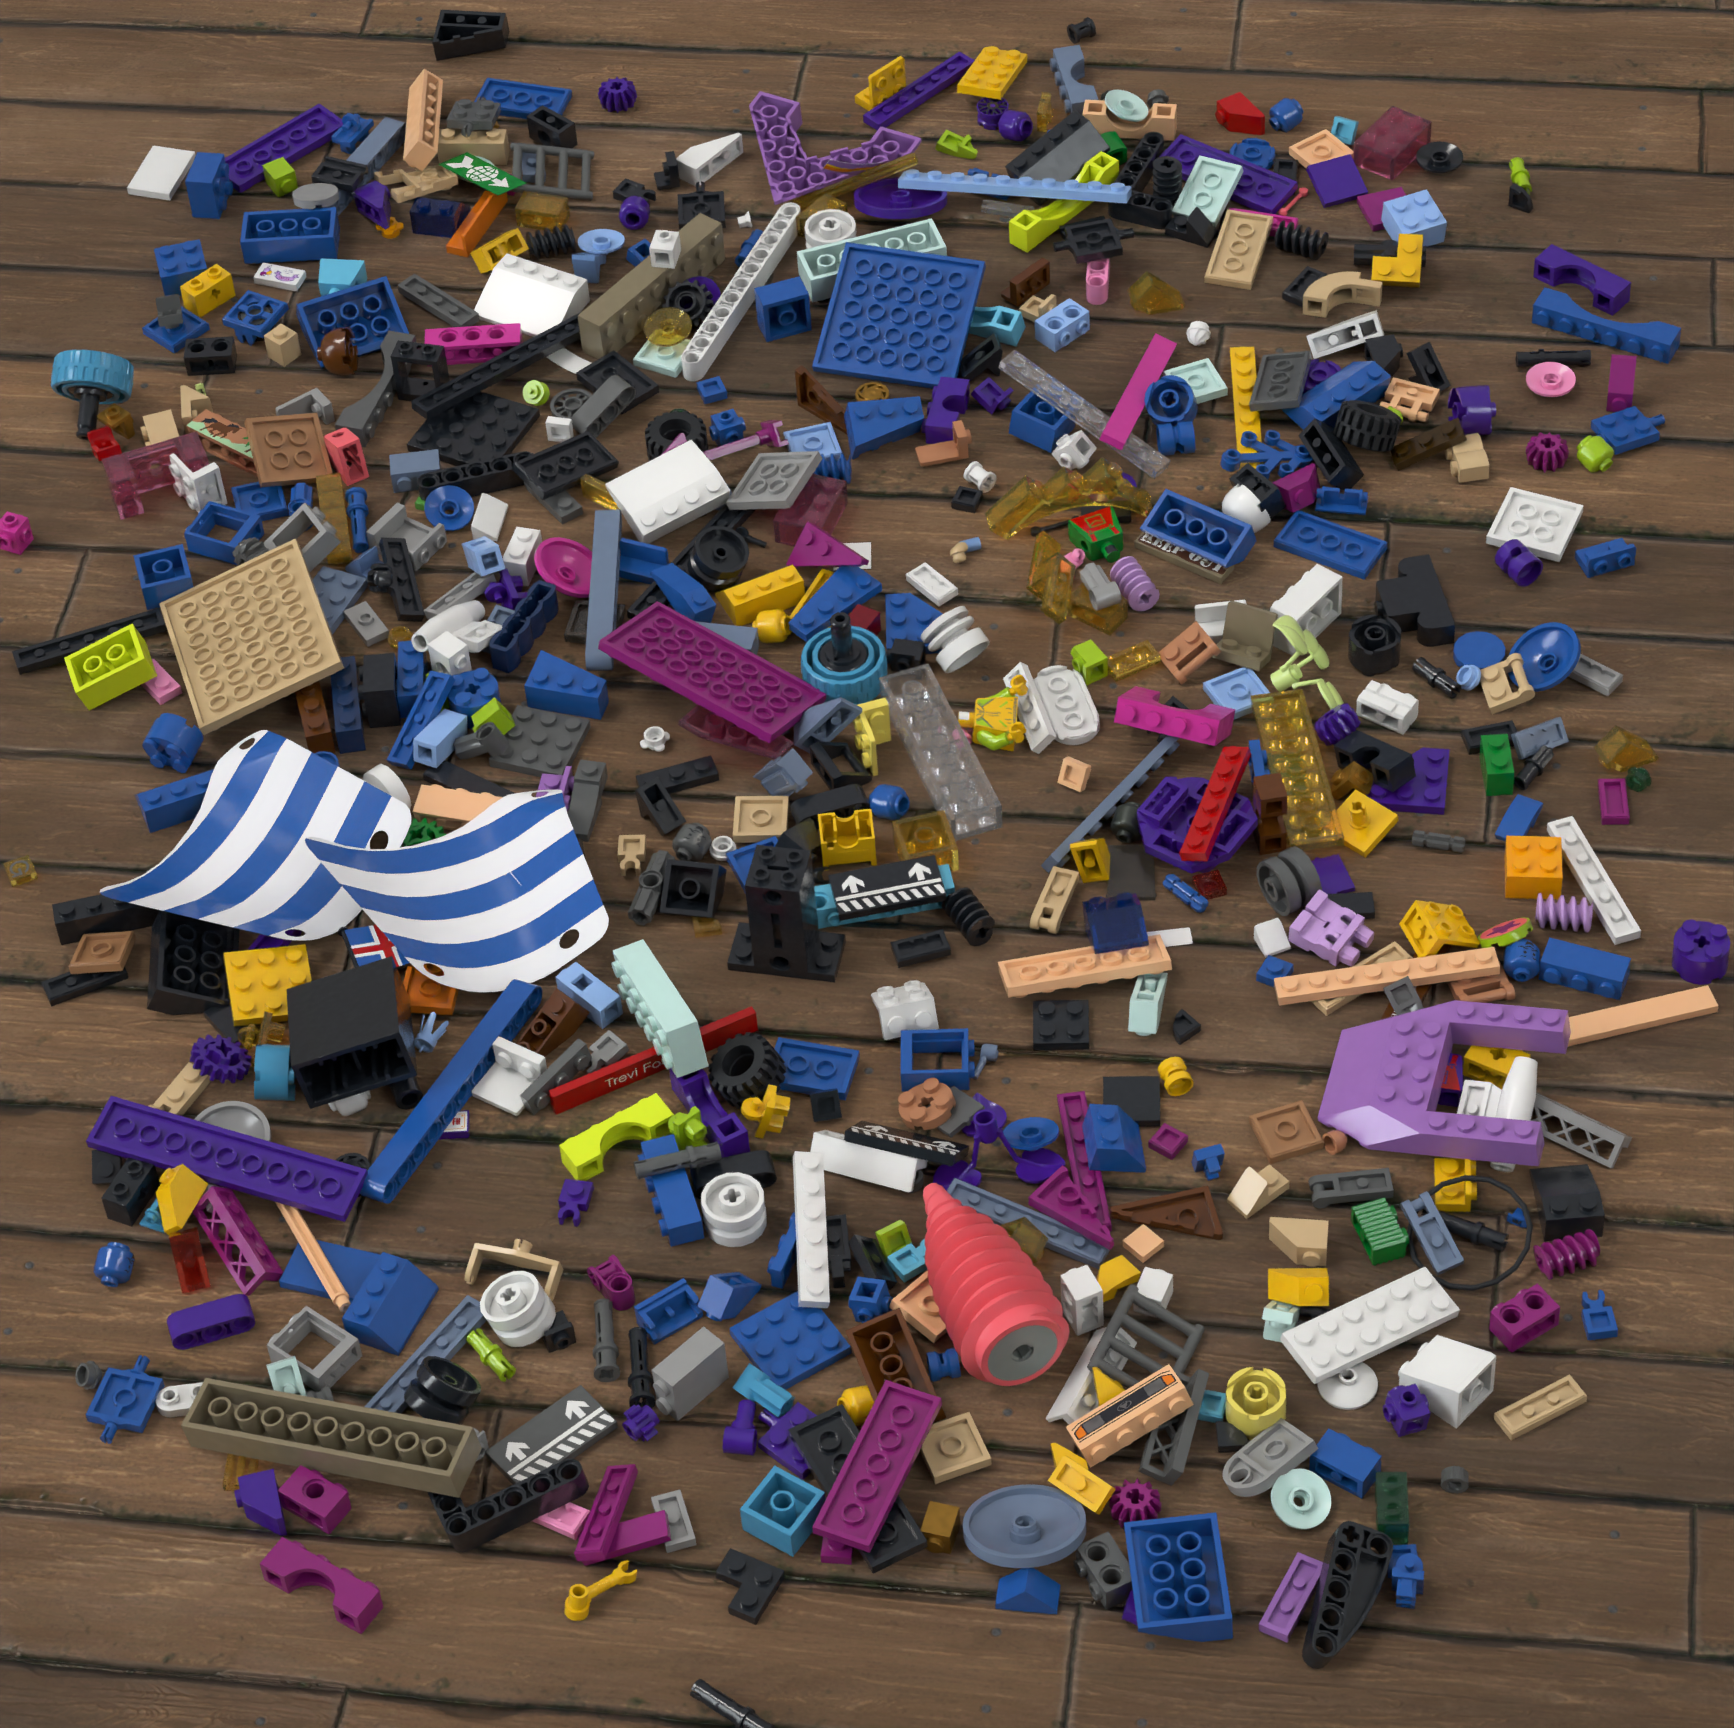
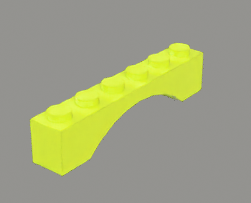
M1100 151L1085 163L1075 180L1079 183L1098 181L1105 185H1111L1119 176V160ZM1057 199L1039 210L1030 211L1024 209L1009 221L1010 244L1028 253L1058 230L1059 226L1067 223L1094 201Z

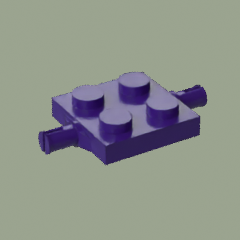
M799 1402L780 1418L764 1409L759 1415V1420L767 1424L770 1430L758 1440V1447L804 1480L811 1471L791 1440L788 1429L817 1415Z

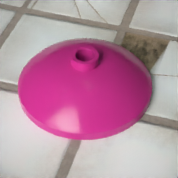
M554 537L540 543L535 551L534 561L543 580L556 585V591L575 598L589 597L592 551L582 544L567 538Z

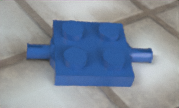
M1636 406L1591 420V429L1597 436H1601L1612 447L1614 454L1617 455L1659 441L1660 432L1655 427L1665 424V418L1662 414L1651 418L1645 417Z
M138 1356L133 1369L119 1370L108 1367L86 1413L88 1422L105 1425V1429L100 1436L102 1442L111 1444L118 1429L143 1433L155 1408V1400L158 1393L165 1386L162 1378L152 1377L144 1373L150 1363L148 1357Z

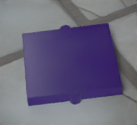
M1339 854L1324 858L1316 857L1315 860L1311 861L1319 875L1323 892L1326 894H1340L1355 891V886Z

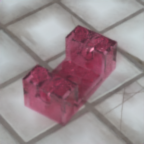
M197 431L102 459L110 495L120 520L144 513L139 497L140 493L176 483L169 470V465H171L169 455L174 453L192 473L209 465ZM160 464L158 468L150 469L152 465Z

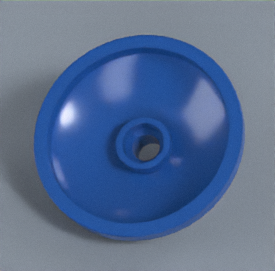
M1550 622L1538 625L1523 634L1516 641L1509 655L1513 653L1521 654L1524 661L1523 669L1528 683L1532 685L1535 692H1539L1560 684L1571 674L1578 663L1581 644L1577 634L1569 626ZM1513 671L1509 672L1510 679L1519 687Z

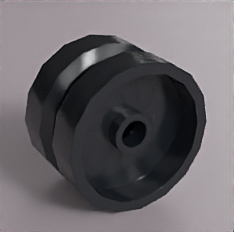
M712 526L703 530L697 536L687 563L690 576L703 585L705 589L713 592H719L735 586L739 582L748 561V544L739 533L724 526Z
M427 1356L423 1359L417 1370V1378L413 1379L407 1387L404 1399L417 1414L424 1418L462 1425L469 1413L468 1406L475 1403L481 1392V1385L469 1371L458 1364L437 1356Z

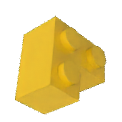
M1399 234L1397 257L1373 256L1371 280L1383 282L1382 286L1420 287L1423 235Z

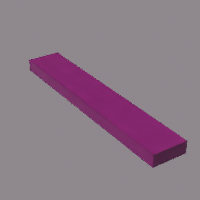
M1085 1091L1057 1094V1103L1072 1181L1074 1184H1078L1082 1195L1087 1197L1097 1212V1218L1100 1223L1106 1225L1109 1231H1112L1101 1171L1089 1170L1082 1128L1088 1110Z

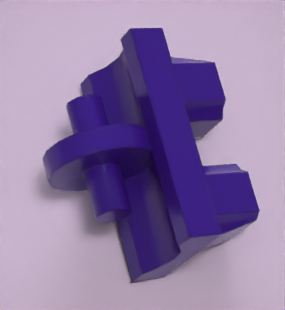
M505 568L499 571L500 580L497 583L491 582L486 588L485 596L489 602L501 603L502 607L515 610L517 604L527 597V592H521L523 588L521 576H510L508 569Z

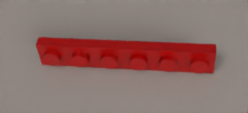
M1223 747L1179 852L1182 861H1208L1251 757L1249 747Z

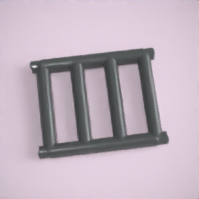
M512 142L510 144L511 151H513L512 176L520 180L522 152L536 154L535 185L524 184L510 190L511 192L582 200L593 199V192L590 191L591 159L595 155L594 151ZM545 155L559 156L558 187L544 186ZM568 157L582 159L581 190L567 189Z
M1130 1284L1125 1291L1087 1366L1091 1372H1093V1367H1098L1108 1377L1118 1381L1128 1389L1140 1381L1104 1360L1109 1348L1151 1373L1157 1372L1164 1366L1116 1338L1115 1336L1121 1325L1177 1358L1173 1370L1184 1374L1205 1330L1202 1325L1196 1324L1193 1326L1140 1294L1138 1287ZM1132 1303L1189 1336L1184 1347L1178 1346L1128 1316L1127 1313Z

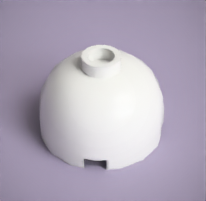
M1237 484L1223 499L1222 512L1252 525L1254 533L1263 529L1271 520L1266 509L1261 512L1259 507L1261 502L1244 485L1240 486Z

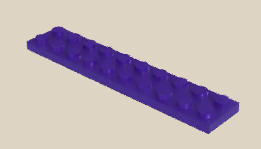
M110 1096L86 1140L90 1148L127 1159L132 1158L154 1164L155 1167L165 1170L184 1164L206 1182L343 1222L346 1221L368 1175L367 1169L114 1096Z

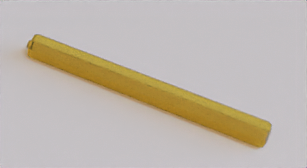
M915 153L907 154L790 202L798 204L800 211L913 167L918 164L917 156Z

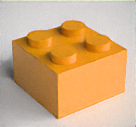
M1506 836L1504 857L1505 898L1537 899L1538 893H1542L1543 899H1547L1549 894H1553L1554 899H1559L1563 879L1561 837Z

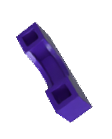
M1553 244L1535 258L1534 278L1552 287L1564 283L1582 285L1592 292L1594 296L1593 307L1612 316L1630 300L1631 282Z
M669 1069L672 1090L688 1112L694 1106L700 1110L702 1123L707 1128L705 1136L710 1143L718 1142L722 1158L750 1152L747 1129L734 1112L727 1114L722 1108L711 1088L706 1072L700 1069L677 1078L672 1069Z

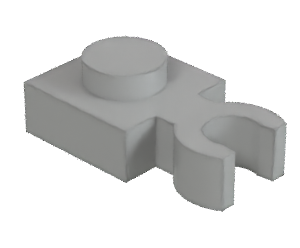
M608 1030L589 1047L592 1059L587 1067L591 1066L587 1073L597 1071L603 1065L609 1066L616 1063L629 1051L627 1044Z

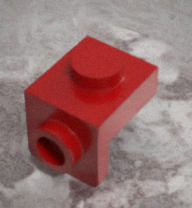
M105 426L87 433L93 455L99 461L109 462L117 458L116 455L122 454L120 445L114 439L110 427Z

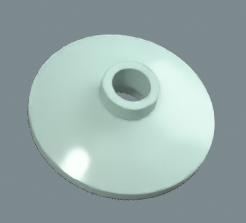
M1111 90L1105 96L1106 106L1118 118L1133 122L1146 119L1148 107L1138 96L1124 90Z
M1292 1469L1275 1481L1271 1491V1503L1274 1512L1282 1522L1292 1528L1305 1530L1318 1526L1326 1519L1331 1508V1495L1328 1486L1320 1476L1306 1469ZM1295 1497L1302 1500L1301 1507L1295 1505L1293 1501Z

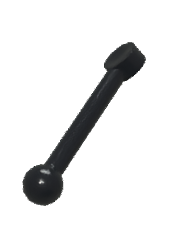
M1068 520L1041 528L1034 526L1030 529L1031 535L1038 537L1042 532L1067 526Z

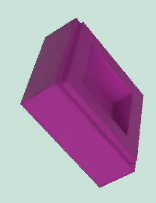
M1164 1123L1148 1141V1148L1173 1160L1188 1143V1135Z

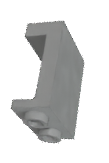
M398 502L366 531L369 549L376 546L380 555L379 542L381 537L405 538L414 571H417L423 564L427 563L447 542L443 524L438 523L434 528H431L407 517L405 505Z

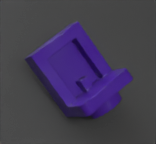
M988 377L972 391L971 396L992 415L997 409L1002 411L1010 404L1012 400L1009 397L1014 390L1010 387L1004 392Z

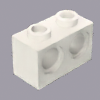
M1088 1265L1070 1269L1065 1274L1060 1275L1063 1313L1076 1335L1079 1336L1104 1326L1103 1290Z

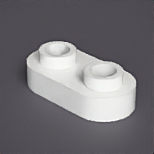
M203 1382L169 1386L160 1390L155 1400L159 1413L165 1417L186 1416Z

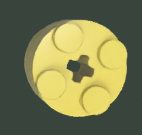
M1247 1367L1233 1374L1226 1388L1225 1414L1228 1423L1241 1430L1247 1439L1252 1440L1263 1430L1274 1425L1280 1418L1285 1420L1286 1388L1282 1378L1274 1371L1263 1368V1371L1253 1370V1367Z

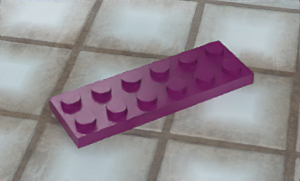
M885 1380L812 1527L814 1534L870 1553L942 1406V1398Z

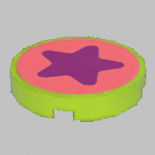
M1516 918L1487 929L1478 936V940L1482 948L1492 947L1491 944L1498 943L1499 947H1503L1526 937L1529 934L1528 932H1532L1533 927L1529 918Z

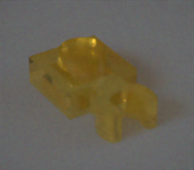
M1042 92L1039 101L1037 131L1047 132L1048 123L1053 121L1052 102H1050L1051 93Z

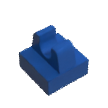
M1217 1144L1193 1152L1191 1163L1194 1171L1199 1172L1203 1170L1208 1181L1219 1178L1218 1172H1221L1220 1166L1223 1164L1225 1155L1222 1145Z

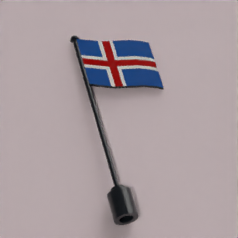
M376 924L353 929L341 927L338 930V934L343 937L354 968L391 956L397 969L412 965ZM416 1076L389 1084L396 1105L400 1109H412L423 1098Z

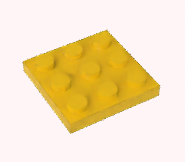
M306 944L224 953V965L234 1026L288 1021L286 989L312 981Z

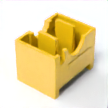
M871 809L854 810L853 815L847 818H840L836 816L835 812L818 814L823 867L871 861L872 866L877 865Z

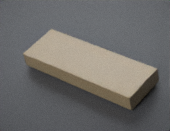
M1569 1374L1495 1412L1494 1420L1512 1441L1587 1402V1395Z

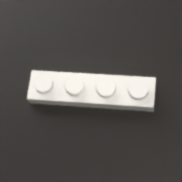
M1019 662L1003 680L1006 687L1010 688L1012 687L1010 684L1011 679L1016 675H1022L1027 681V693L1023 696L1015 694V697H1018L1017 715L1026 729L1025 735L1031 750L1040 754L1056 738V735L1028 665Z

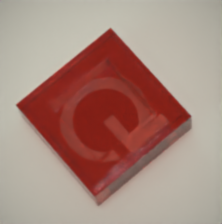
M1219 870L1192 876V883L1199 896L1202 895L1209 900L1227 895V887Z

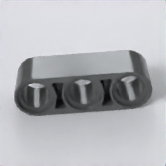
M611 376L571 417L573 429L579 434L589 431L597 438L633 401L636 395L635 388L620 376Z

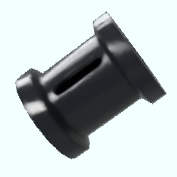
M1087 17L1078 24H1069L1067 26L1069 39L1072 43L1076 44L1080 42V39L1095 36L1096 26L1093 20Z

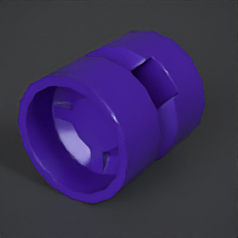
M1511 539L1504 543L1495 555L1496 565L1521 587L1533 583L1543 570L1542 561L1518 539Z

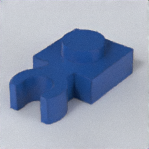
M1598 1290L1597 1300H1590L1587 1292L1582 1293L1581 1303L1584 1309H1582L1581 1317L1587 1340L1617 1337L1618 1334L1612 1306L1604 1307L1605 1294L1602 1290Z

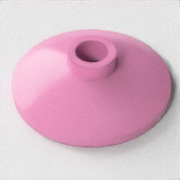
M1556 362L1539 363L1530 368L1526 375V383L1529 389L1545 397L1565 395L1574 388L1576 382L1574 372L1566 365Z

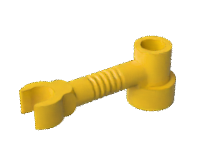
M629 1560L622 1561L612 1574L588 1587L582 1584L571 1586L569 1596L565 1600V1615L573 1621L585 1619L589 1614L592 1598L616 1585L633 1583L637 1578V1569L630 1573H625L628 1570Z

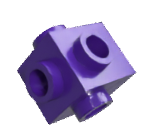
M1416 1383L1408 1386L1400 1385L1388 1391L1385 1404L1383 1405L1384 1417L1387 1422L1392 1423L1398 1437L1427 1428L1431 1414L1426 1396L1420 1393Z

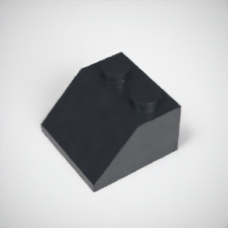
M667 859L660 913L714 918L723 897L727 869L720 864Z

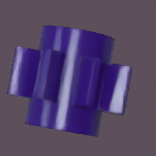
M633 1405L623 1413L627 1420L622 1423V1426L632 1440L637 1441L640 1438L642 1441H649L658 1434L654 1427L659 1423V1418L648 1405L642 1408L640 1405Z

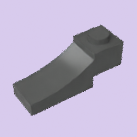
M580 759L574 776V786L567 814L577 839H582L585 842H589L602 806L601 795L608 779L607 767L604 762Z

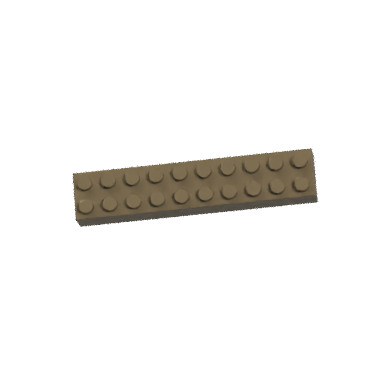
M205 1378L181 1424L191 1447L296 1467L302 1465L311 1470L315 1469L317 1471L458 1498L482 1449L474 1428L470 1426Z

